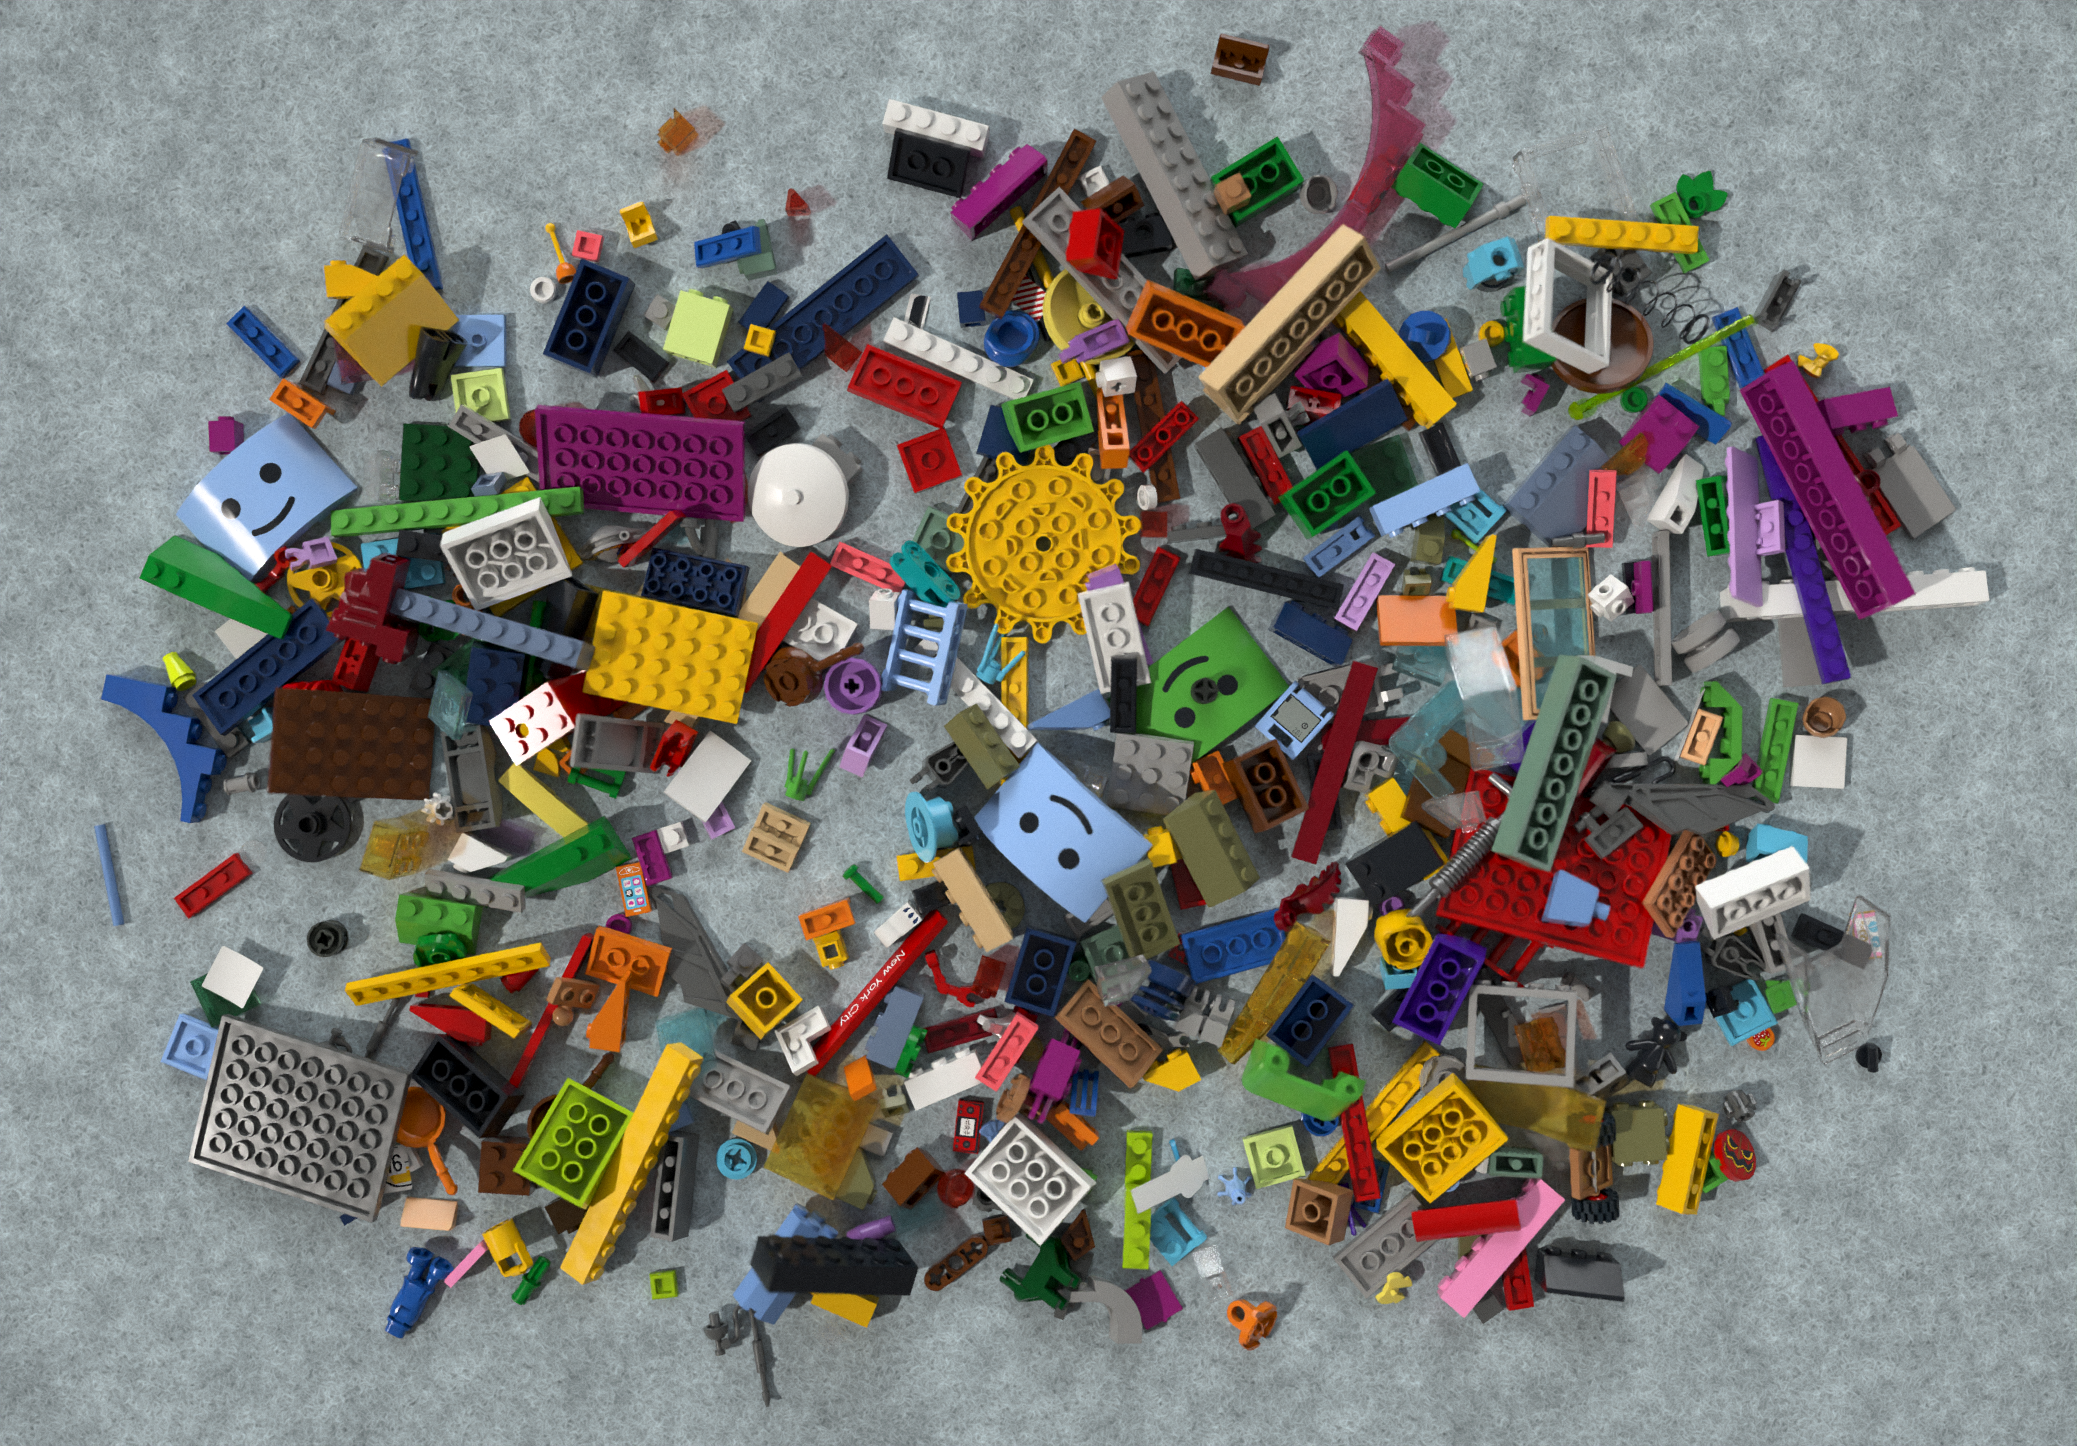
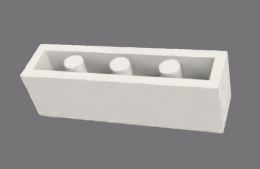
M892 99L888 101L882 123L886 133L894 135L896 128H901L972 147L970 155L982 159L990 135L988 125Z

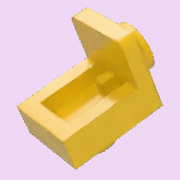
M644 202L620 209L621 217L625 222L634 249L658 240L652 218Z

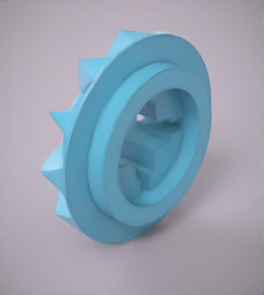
M733 1138L728 1140L717 1151V1167L724 1176L730 1179H743L749 1176L756 1167L757 1154L754 1146L745 1139ZM740 1149L741 1158L746 1162H739L732 1168L734 1159L730 1155H735Z

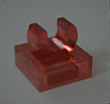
M1141 511L1140 538H1167V512Z

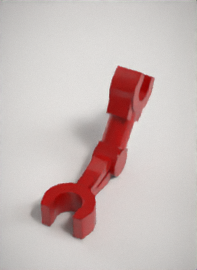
M286 546L275 551L276 566L269 572L267 577L260 583L255 584L264 594L272 585L279 582L285 576L283 573L286 568L290 567V563L297 561V558L294 556L286 558L285 550L288 549Z
M935 949L926 952L925 959L933 972L938 992L955 996L965 1006L974 1007L975 1002L968 1000L966 996L969 993L978 995L979 989L975 986L961 985V987H957L946 982V977L940 969Z

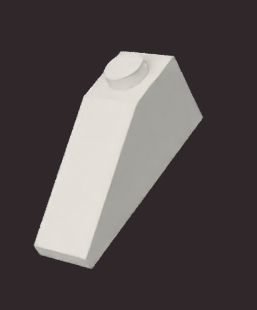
M1334 897L1330 972L1333 976L1341 974L1366 930L1368 920H1372V905H1369V900L1365 898Z

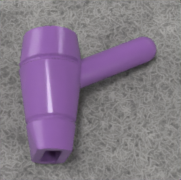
M891 1215L854 1227L846 1232V1237L851 1239L873 1238L880 1240L895 1232L896 1228Z

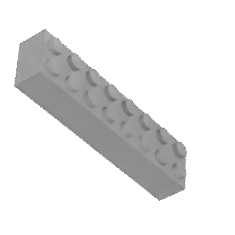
M1155 72L1117 81L1101 98L1194 280L1196 281L1231 268L1246 257L1248 253L1229 216L1224 215L1213 193L1214 187Z

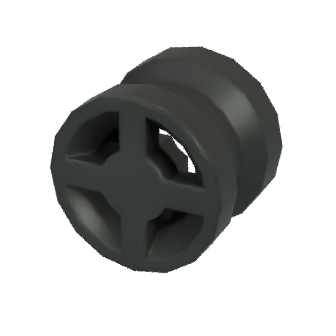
M1201 678L1193 683L1190 693L1193 700L1198 704H1208L1216 699L1219 690L1215 681L1210 678Z

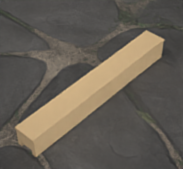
M780 551L740 609L738 617L735 618L758 623V630L800 566ZM671 711L664 721L672 725L677 719L694 729L702 717Z

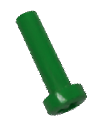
M856 864L851 865L842 877L845 880L850 878L866 895L878 904L884 897L856 871L859 868Z

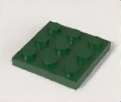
M403 423L399 500L425 502L475 497L471 488L479 478L480 463L471 451L470 446L476 443L448 426Z

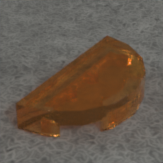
M1640 432L1603 464L1601 468L1603 470H1616V475L1618 476L1623 474L1627 476L1637 471L1646 460L1645 455L1648 441L1645 435Z

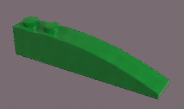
M176 535L149 554L139 579L232 620L284 640L293 615L274 599L265 595L259 590L260 588L242 576L240 571L230 566L219 554Z
M603 816L486 879L523 885L525 887V898L586 883L630 860L632 856L607 817Z

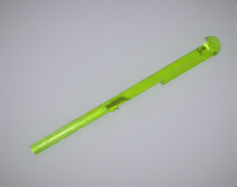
M1748 314L1648 367L1635 383L1625 389L1613 393L1597 394L1579 405L1573 401L1568 408L1570 417L1575 420L1583 419L1584 412L1754 323V318L1751 314Z

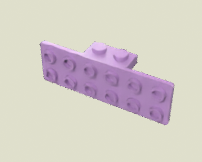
M1731 446L1727 447V456L1725 458V465L1728 471L1726 490L1729 506L1727 507V516L1729 518L1727 537L1730 543L1728 564L1731 569L1729 590L1733 598L1755 607L1763 606L1761 557L1785 552L1784 504L1780 500L1759 504L1758 460L1756 457Z

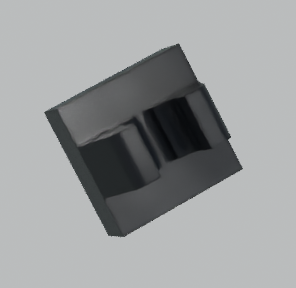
M1725 985L1705 992L1706 1003L1713 1018L1738 1009L1739 1001L1733 999L1730 993L1733 990L1731 986Z

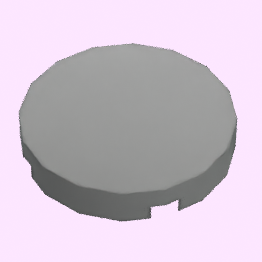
M1442 1053L1438 1056H1432L1424 1063L1419 1074L1420 1089L1423 1094L1427 1095L1452 1073L1469 1088L1470 1079H1466L1465 1063L1452 1054Z

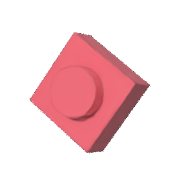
M577 230L572 256L599 263L604 237Z

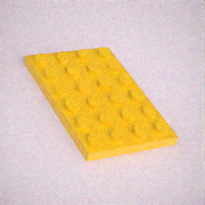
M603 590L592 646H595V650L586 673L583 693L737 724L758 623Z

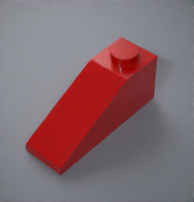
M415 1003L410 1006V1012L456 1040L467 1041L468 1046H482L483 1043L491 1039L492 1024L466 1006Z

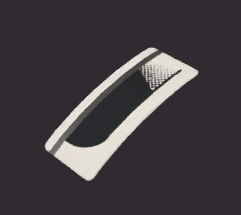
M911 294L904 322L923 330L931 297Z

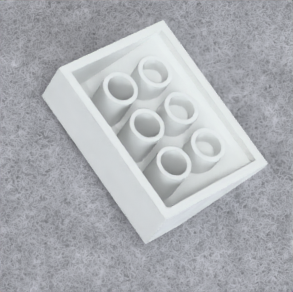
M540 497L443 533L440 546L475 611L572 576L552 519Z
M1021 1113L1016 1114L964 1173L1039 1245L1043 1244L1096 1185V1182Z

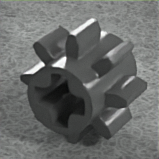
M1735 1090L1726 1095L1723 1110L1728 1119L1734 1117L1737 1122H1745L1755 1115L1754 1110L1757 1109L1755 1106L1757 1102L1752 1093L1746 1095L1742 1090Z

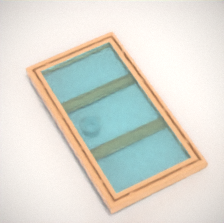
M1586 546L1573 549V547L1512 549L1523 720H1537L1559 655L1595 656L1593 611L1590 608L1592 603L1587 595L1591 592L1589 547Z

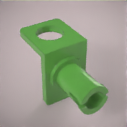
M1802 975L1796 976L1791 980L1768 979L1765 981L1767 987L1765 992L1773 1013H1779L1797 1005L1796 994L1809 989L1808 981Z

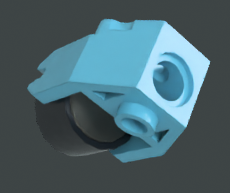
M1508 236L1484 244L1468 253L1469 262L1463 268V276L1467 278L1466 285L1470 290L1477 288L1480 291L1489 293L1501 289L1512 275L1519 274L1525 268L1515 239Z

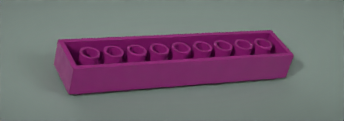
M1794 361L1770 370L1740 389L1741 395L1858 619H1863L1916 595L1911 582L1907 578Z

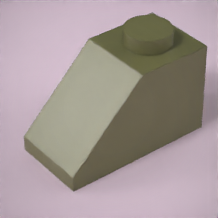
M1432 513L1426 516L1427 522L1415 527L1410 562L1433 566L1441 564L1445 541L1444 515L1437 517L1436 514Z
M860 1146L849 1166L836 1198L864 1210L867 1203L872 1205L877 1190L873 1189L876 1180L865 1150L860 1148Z

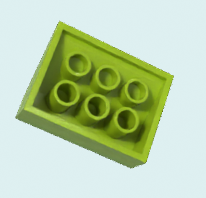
M567 1078L513 1171L586 1210L605 1175L634 1113Z

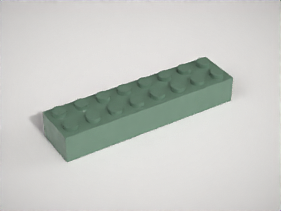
M1558 656L1491 851L1527 867L1550 872L1617 677L1616 674L1582 657Z

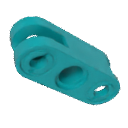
M908 540L901 546L902 553L896 552L891 556L890 565L893 570L923 602L946 608L949 602H955L959 599L960 590L958 586L918 543Z

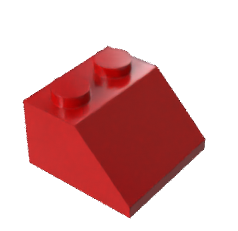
M1102 209L1073 211L1072 221L1069 225L1070 235L1068 247L1066 248V261L1080 272L1109 279H1118L1124 230Z

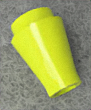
M177 652L168 653L162 658L171 686L176 687L177 691L187 690L196 684V674L179 657Z

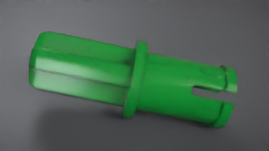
M544 1256L538 1257L530 1271L523 1274V1280L511 1295L514 1302L519 1305L527 1303L533 1291L540 1287V1280L551 1264L549 1259Z

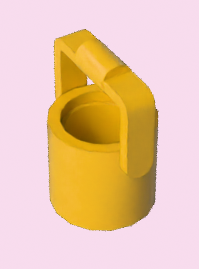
M509 1218L482 1233L485 1243L504 1277H515L524 1274L528 1268L533 1266L531 1256L513 1218ZM517 1252L522 1263L510 1268L505 1258Z

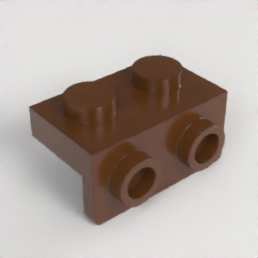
M1220 34L1210 74L1260 86L1270 46L1231 35Z

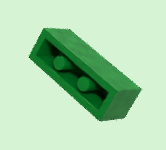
M1728 475L1696 480L1707 557L1730 554V543L1727 537L1729 531V518L1727 516L1729 501L1726 490Z

